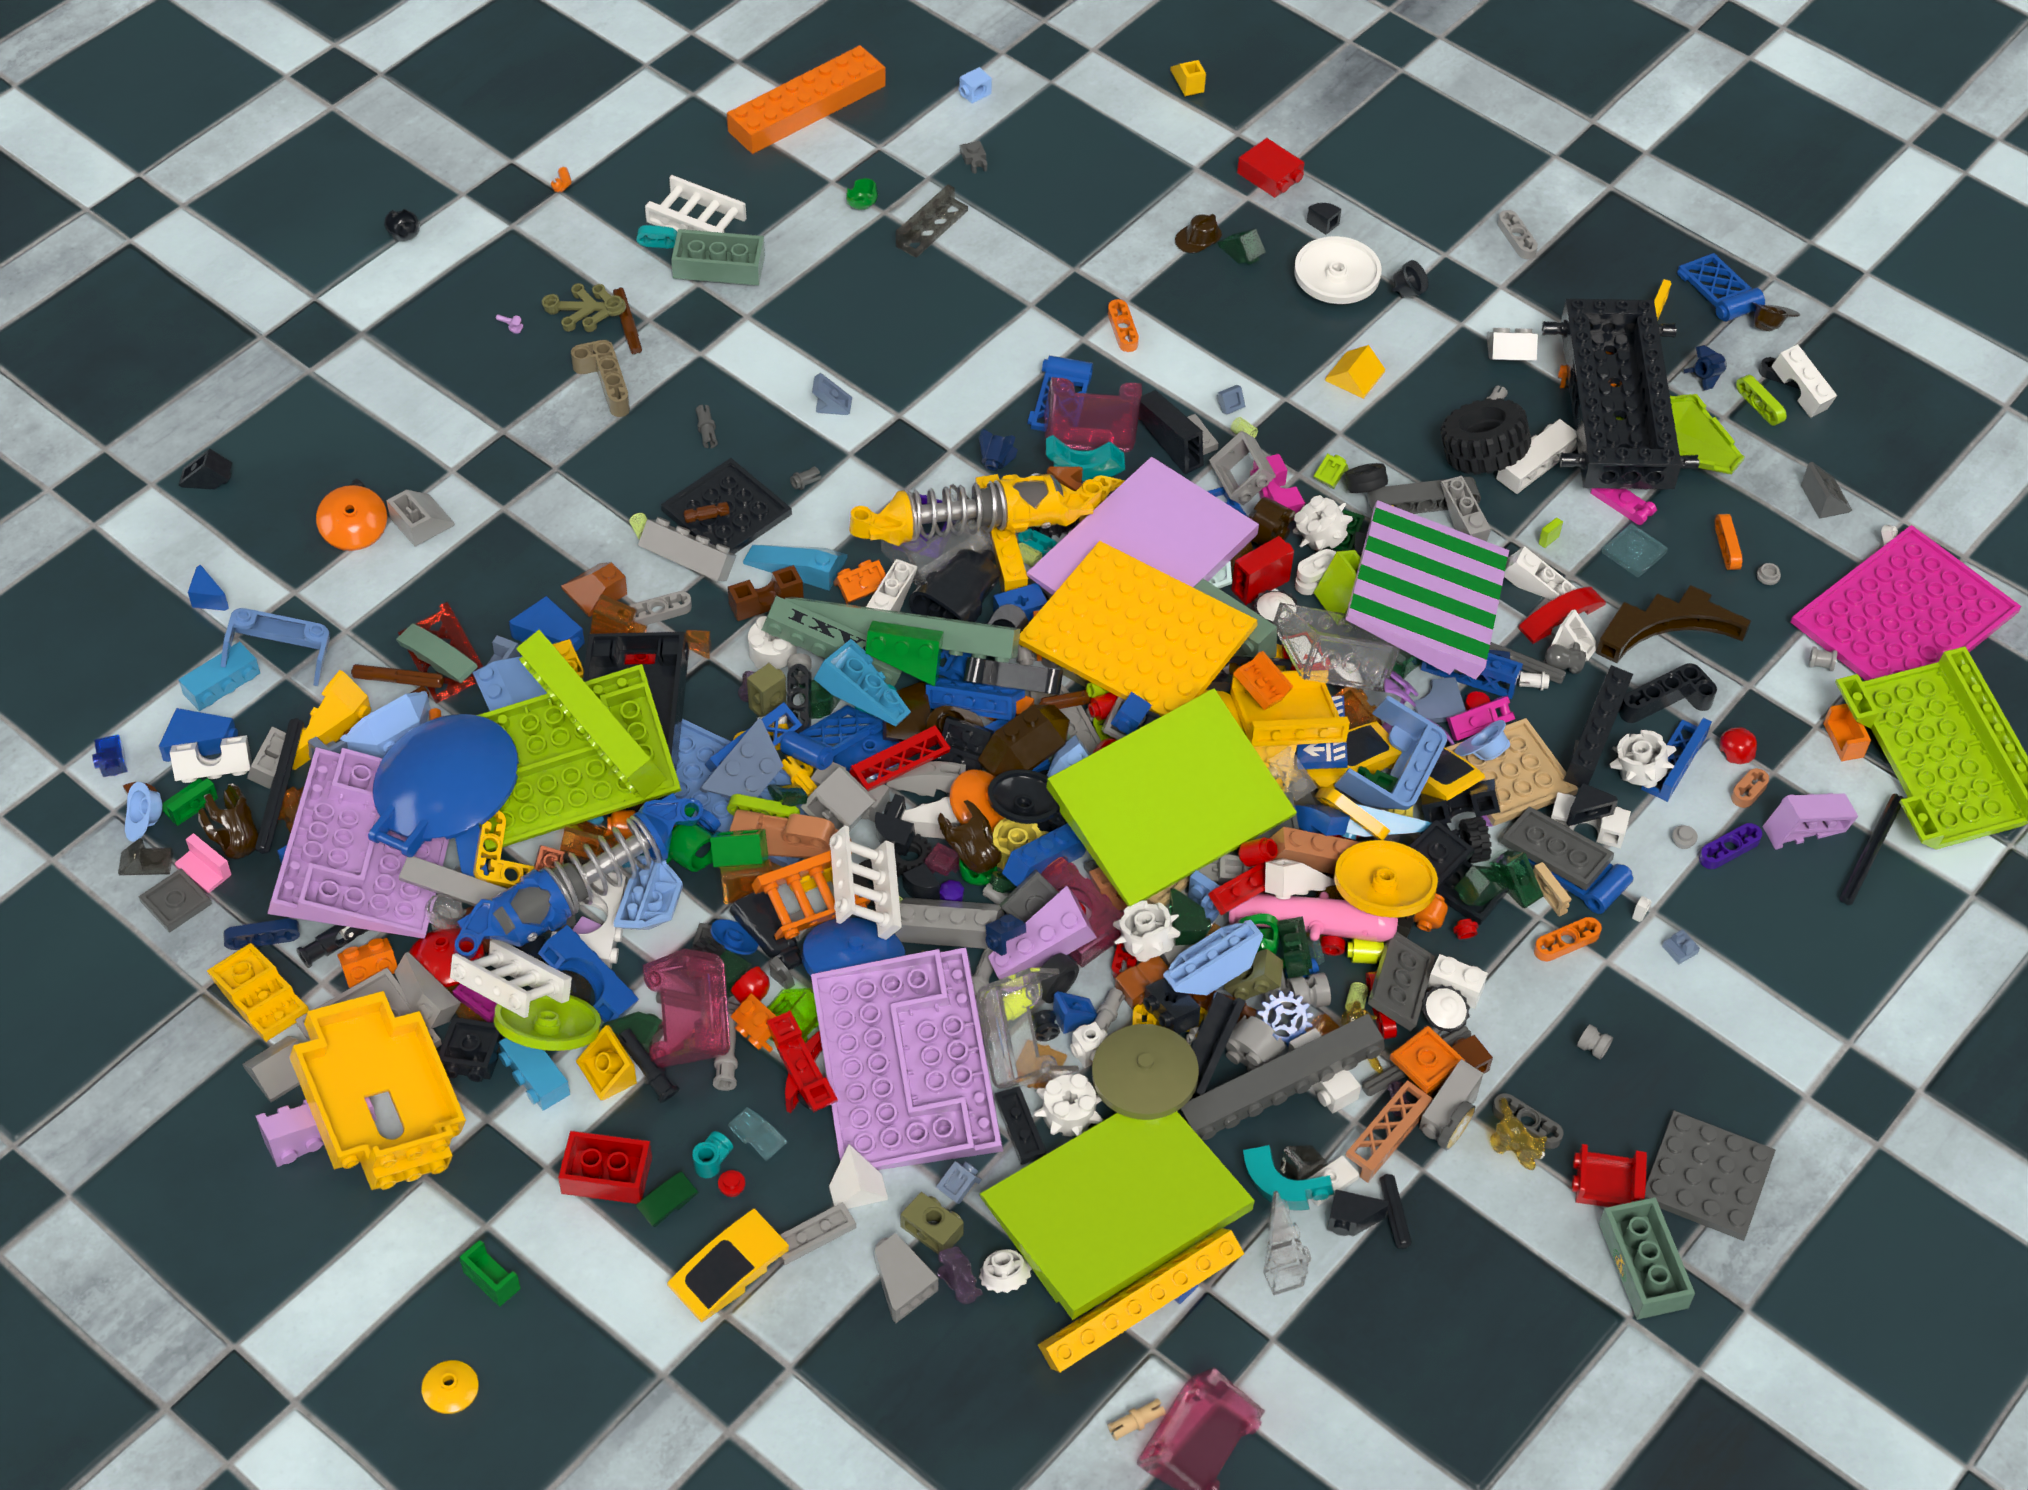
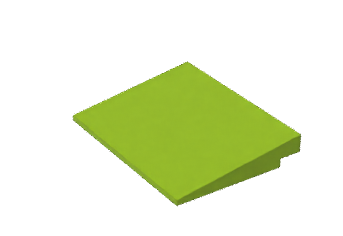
M642 664L598 677L585 683L666 777L667 780L644 799L638 792L632 794L548 693L476 715L492 720L500 725L512 738L519 757L516 784L511 795L499 810L506 818L502 847L682 791ZM495 817L488 820L492 824L489 833H493L496 825L500 824L496 822ZM492 840L484 841L488 852L496 850L495 842Z
M1215 688L1049 777L1046 787L1060 806L1059 812L1127 906H1132L1139 901L1154 896L1193 874L1196 870L1202 869L1239 848L1243 842L1257 838L1297 814V811Z
M1177 1111L1166 1117L1151 1120L1134 1119L1116 1113L980 1193L981 1199L1056 1303H1061L1072 1320L1164 1265L1220 1228L1226 1227L1252 1211L1255 1201Z

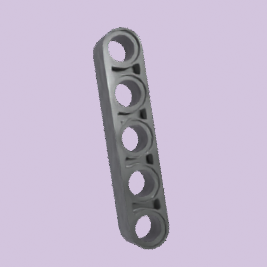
M1463 477L1478 504L1481 496L1475 479ZM1448 479L1385 486L1369 491L1367 499L1372 513L1377 500L1412 514L1449 510L1441 486V481Z

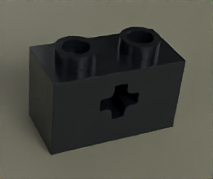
M1165 978L1145 986L1144 1007L1149 1013L1154 1015L1162 1027L1181 1034L1199 1026L1201 1007L1188 993L1175 992Z

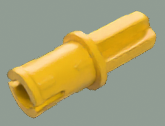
M792 756L787 757L790 764L786 759H783L782 769L791 778V783L795 786L797 785L807 797L810 796L817 788V785L808 776V771L804 768L802 769Z

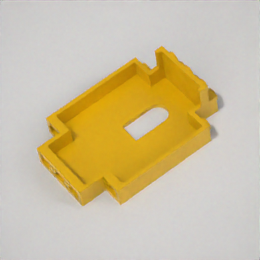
M384 991L308 1011L304 1025L311 1041L293 1045L290 1061L333 1168L343 1167L348 1169L360 1162L371 1190L377 1188L388 1189L404 1180L411 1182L419 1179L424 1174L431 1172L432 1174H438L445 1171L453 1156L449 1144L453 1137L462 1132L466 1119L421 1012L418 1011L395 1018ZM389 1092L403 1126V1134L399 1138L391 1140L379 1134L365 1098Z

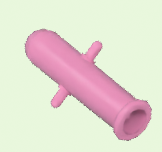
M1321 892L1319 898L1291 896L1289 899H1278L1273 894H1259L1229 911L1230 925L1236 924L1243 917L1260 913L1271 914L1279 921L1280 929L1310 933L1309 936L1312 941H1317L1320 935L1372 942H1385L1394 937L1398 924V917H1380L1363 912L1346 900L1329 899L1327 892ZM1255 924L1256 926L1271 928V926L1266 924Z

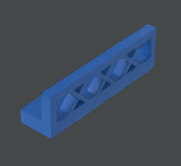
M1488 653L1486 668L1481 673L1486 678V681L1475 680L1464 673L1458 674L1454 671L1449 675L1425 661H1422L1421 670L1444 678L1456 677L1459 683L1496 695L1508 696L1509 699H1512L1523 663ZM1497 682L1509 683V690L1500 687Z
M938 678L935 686L926 684V694L928 695L930 709L943 705L970 710L978 716L1010 721L1016 717V702L1025 697V690L947 678Z
M784 702L761 719L766 730L773 732L772 742L774 747L782 741L786 733L790 731L795 732L802 726L801 722ZM785 715L794 725L788 730L778 728V721L785 717ZM749 729L708 759L705 766L710 772L717 769Z
M1703 718L1697 727L1685 720H1681L1667 745L1681 746L1683 749L1682 754L1674 756L1672 753L1668 757V762L1672 763L1674 768L1661 779L1663 782L1661 790L1656 787L1646 788L1644 786L1641 787V790L1668 802L1706 739L1712 721ZM1683 729L1693 733L1690 739L1683 738L1681 734Z

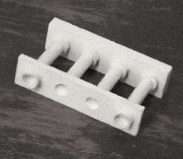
M673 175L669 177L671 193L661 205L649 201L645 206L646 221L656 226L672 227L677 232L678 229L724 233V229L733 218L741 221L746 220L745 203ZM678 197H682L688 201L679 212L669 209ZM696 204L707 207L698 219L687 216ZM715 211L725 214L716 226L706 223Z
M844 825L838 832L832 835L829 842L831 847L836 923L841 924L853 914L876 922L878 937L887 940L902 928L894 843L884 841L876 849H870L851 842L849 827ZM851 852L871 859L872 869L853 863ZM853 873L872 880L874 890L853 883ZM855 895L874 901L876 911L856 905Z
M491 940L489 955L474 961H470L457 953L452 954L450 978L523 1018L528 1017L530 1001L547 995L560 1003L569 1001L572 977L508 943ZM491 965V966L495 967L496 969H495V970H492V971H489V970L485 969V967H488V966ZM511 976L515 979L507 981L503 977ZM528 985L534 989L526 991L522 987Z

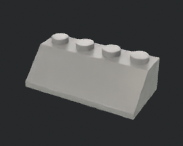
M905 898L899 902L902 928L895 932V935L901 942L987 949L985 941L986 924L1000 919V917L1004 916L1005 911L999 904Z

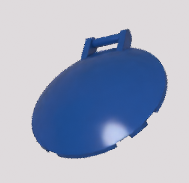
M455 714L435 718L406 733L388 750L375 774L373 800L380 818L370 829L368 839L375 843L381 842L401 851L402 855L411 858L425 841L429 842L432 841V838L445 837L447 840L466 834L467 829L478 823L484 824L505 804L517 781L516 771L519 757L512 738L494 721L469 714ZM388 831H392L398 835L407 838V840L402 841L398 838L388 835L387 833Z

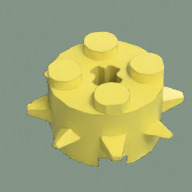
M1005 818L995 826L994 832H992L993 845L1002 853V859L997 867L1003 870L1012 851L1049 832L1040 831L1037 824H1020Z

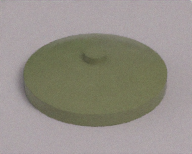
M1136 1024L1113 1032L1099 1045L1093 1058L1092 1080L1101 1100L1117 1113L1134 1119H1158L1180 1110L1191 1099L1198 1082V1061L1192 1047L1176 1032L1158 1025Z

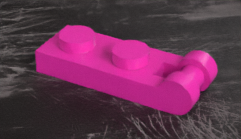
M1592 488L1591 490L1592 495L1638 525H1642L1648 516H1652L1657 511L1654 503L1650 501L1645 502L1627 489Z
M1502 696L1488 703L1447 717L1453 740L1458 741L1477 734L1489 724L1498 720H1503L1505 723L1514 720V713L1510 711L1508 705L1510 703L1509 697ZM1498 707H1499L1500 712H1501V715H1500V716H1497V713H1496V710H1495V709L1498 708Z

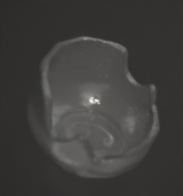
M443 894L432 896L425 906L427 920L435 928L450 930L457 927V921L464 918L467 911L462 909V901H455L450 896Z

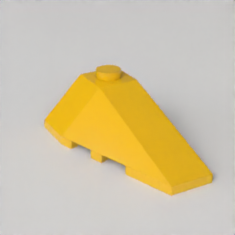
M341 670L337 672L323 690L322 695L324 699L319 708L313 707L310 713L309 725L307 728L303 727L292 767L293 770H296L310 760L308 746L310 739L317 737L325 745L332 741L337 742L345 731L370 714L371 708L368 696L345 672Z

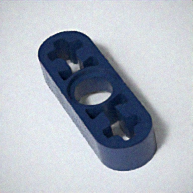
M287 918L229 927L223 932L224 946L230 950H239L250 943L255 947L292 942L300 937L299 922L295 919Z

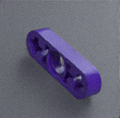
M1747 823L1710 842L1701 850L1699 856L1700 864L1707 869H1716L1759 845L1762 830L1755 824ZM1724 843H1734L1737 849L1729 850L1725 847Z

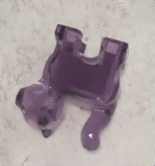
M958 1246L939 1252L938 1260L944 1266L938 1269V1277L940 1279L943 1278L947 1285L955 1290V1299L965 1305L974 1302L983 1292L974 1286L977 1279L971 1271V1264L968 1258L962 1254Z

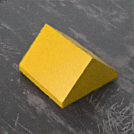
M1366 345L1347 351L1327 375L1325 381L1364 399L1385 373V368L1371 347Z
M605 1025L598 1034V1037L589 1044L576 1060L600 1100H605L637 1084L634 1063L611 1027Z

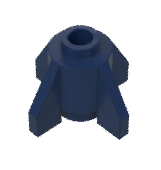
M1705 345L1696 347L1699 359L1693 367L1684 369V373L1695 372L1699 377L1705 378L1702 379L1703 389L1709 390L1715 386L1721 374L1725 372L1727 362L1722 354Z
M985 429L981 430L979 440L982 463L985 465V468L991 471L1002 469L1016 457L1018 449L1013 447L1015 437L1011 435L1004 438L993 435Z

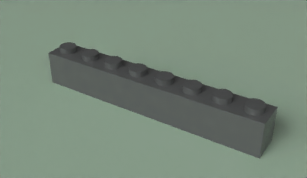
M1368 1013L1188 1101L1180 1109L1182 1118L1202 1140H1208L1215 1136L1216 1132L1224 1128H1233L1241 1120L1249 1116L1255 1117L1271 1105H1280L1288 1097L1296 1093L1302 1094L1320 1081L1327 1082L1335 1074L1343 1070H1351L1359 1062L1367 1058H1376L1385 1050L1384 1039Z

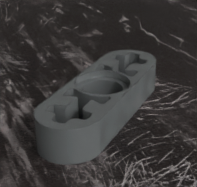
M1500 1094L1495 1098L1492 1111L1496 1118L1541 1146L1544 1145L1547 1149L1557 1148L1561 1144L1564 1132L1559 1124L1510 1094ZM1505 1104L1510 1106L1505 1110L1501 1109V1106H1504ZM1518 1110L1519 1112L1517 1113V1117L1514 1118L1513 1115L1516 1114V1111ZM1524 1116L1531 1117L1535 1124L1526 1126L1521 1122V1118ZM1539 1124L1542 1125V1128L1537 1132ZM1551 1132L1555 1134V1136H1552L1551 1138L1546 1137V1135L1550 1134Z

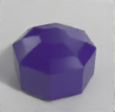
M948 880L941 884V900L962 902L964 887L959 881Z

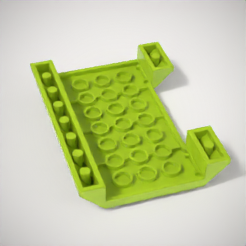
M1966 646L1945 651L1937 663L1863 682L1858 674L1836 679L1835 683L1856 722L1871 728L1908 798L1901 799L1900 804L1922 844L1937 850L2028 824V756Z

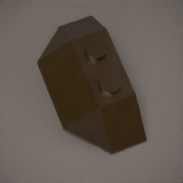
M1033 704L994 732L980 755L978 762L995 777L1010 770H1033L1066 744L1070 719L1055 705Z

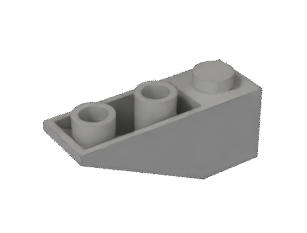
M1463 476L1441 481L1454 529L1487 542L1491 527Z

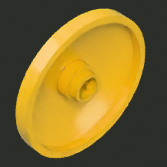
M1384 840L1365 841L1349 847L1338 858L1334 873L1336 888L1348 903L1363 912L1389 918L1410 916L1424 910L1433 901L1438 884L1435 868L1424 855L1404 844Z

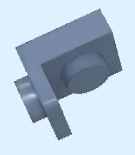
M955 1161L936 1188L954 1202L960 1204L974 1183L979 1184L982 1179L976 1175L978 1170L965 1161L962 1165Z

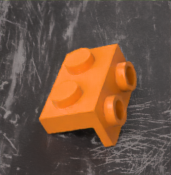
M1264 651L1259 652L1252 661L1237 668L1233 673L1264 710L1282 701L1293 688L1290 681Z
M376 938L369 941L366 945L349 947L342 953L337 954L349 988L354 987L385 968H388L392 974H394L397 968L396 959L387 938Z
M750 994L730 1017L737 1023L735 1029L745 1038L750 1035L748 1041L758 1050L764 1047L767 1051L771 1052L773 1048L766 1042L771 1036L766 1022L776 1017V1015L753 994Z

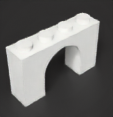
M610 872L607 874L612 880L618 883L616 873ZM623 874L621 887H615L607 882L608 892L606 896H601L592 890L594 896L593 903L588 905L581 901L579 904L596 907L607 916L605 923L599 929L591 933L578 935L610 969H612L613 963L617 964L619 949L616 948V944L622 941L623 935L622 928L614 927V920L627 887V877ZM601 879L593 882L597 888L604 891Z

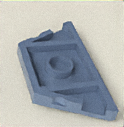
M758 718L701 786L700 791L720 794L721 797L728 799L734 794L758 797L783 767L782 761L760 718Z

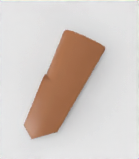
M737 809L729 830L765 829L768 856L811 858L830 851V838L839 831L835 829L831 821L824 818L790 814L787 819Z

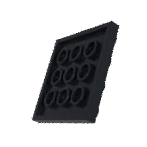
M732 458L661 504V510L679 526L690 530V535L707 537L710 539V544L727 546L730 548L729 552L733 554L792 515L791 507ZM723 502L728 503L730 510L728 515H717L715 518L701 521L696 519L695 522L686 523L684 519L685 510H696L698 507L713 504L718 506V503Z

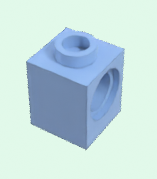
M980 67L960 76L959 93L971 104L991 95L992 78Z

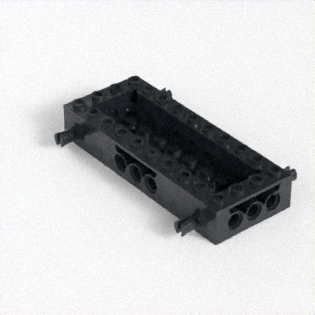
M1566 299L1560 323L1542 322V335L1560 334L1562 336L1574 426L1577 434L1578 454L1561 452L1559 456L1560 467H1580L1583 488L1675 489L1680 468L1698 469L1699 467L1697 454L1680 456L1660 339V336L1675 338L1677 328L1675 327L1676 323L1658 324L1654 300ZM1606 351H1610V352H1612V353H1614V354H1613V355H1609V354L1606 353ZM1611 384H1617L1619 387H1613ZM1616 416H1620L1624 418V420H1618L1616 419Z

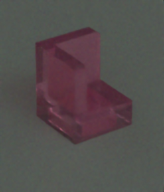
M938 842L925 859V864L932 874L936 871L947 877L950 871L957 873L959 870V855L956 851Z

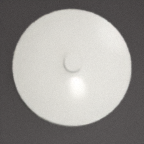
M1339 236L1323 237L1306 244L1299 251L1294 268L1295 278L1299 286L1306 293L1318 300L1334 304L1354 303L1370 296L1379 285L1382 271L1380 260L1373 250L1357 240Z

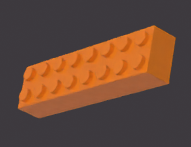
M860 45L727 112L728 132L750 153L754 154L885 87V66Z

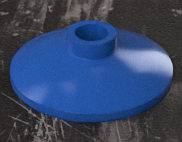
M720 919L713 922L710 928L712 937L715 941L725 946L728 952L749 955L756 952L759 946L738 922Z

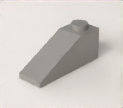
M409 952L405 953L394 973L413 1013L420 1011L429 1029L450 1022L461 1002Z

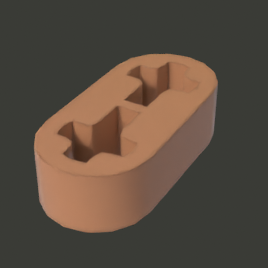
M1758 768L1750 770L1735 786L1731 795L1732 802L1742 808L1751 806L1765 791L1769 782L1768 773ZM1753 780H1760L1755 785L1752 784ZM1746 791L1749 792V793H1748V796H1746V795H1745L1744 797H1741V796H1740V795H1743Z

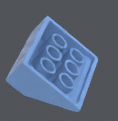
M520 657L494 661L472 672L490 711L547 694L520 662Z

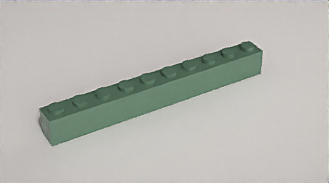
M798 597L785 598L787 601L867 635L872 621L944 631L942 649L949 650L950 655L963 656V652L972 653L973 658L986 659L987 655L994 656L995 661L1009 662V659L1016 658L1018 654L1019 628Z

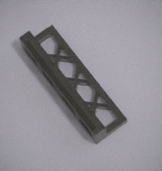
M949 184L945 186L896 231L897 248L917 258L968 211L967 205L955 199L954 187ZM951 206L959 209L957 212H948ZM937 219H946L945 223L935 224ZM924 231H933V234L926 236H922L921 233H923ZM920 242L916 249L909 246L910 243Z

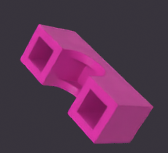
M1280 454L1266 457L1276 477L1259 491L1261 499L1267 497L1294 510L1295 514L1300 512L1305 506V502L1297 487H1280L1286 485L1288 472ZM1255 460L1253 463V470L1250 471V476H1252L1259 469Z

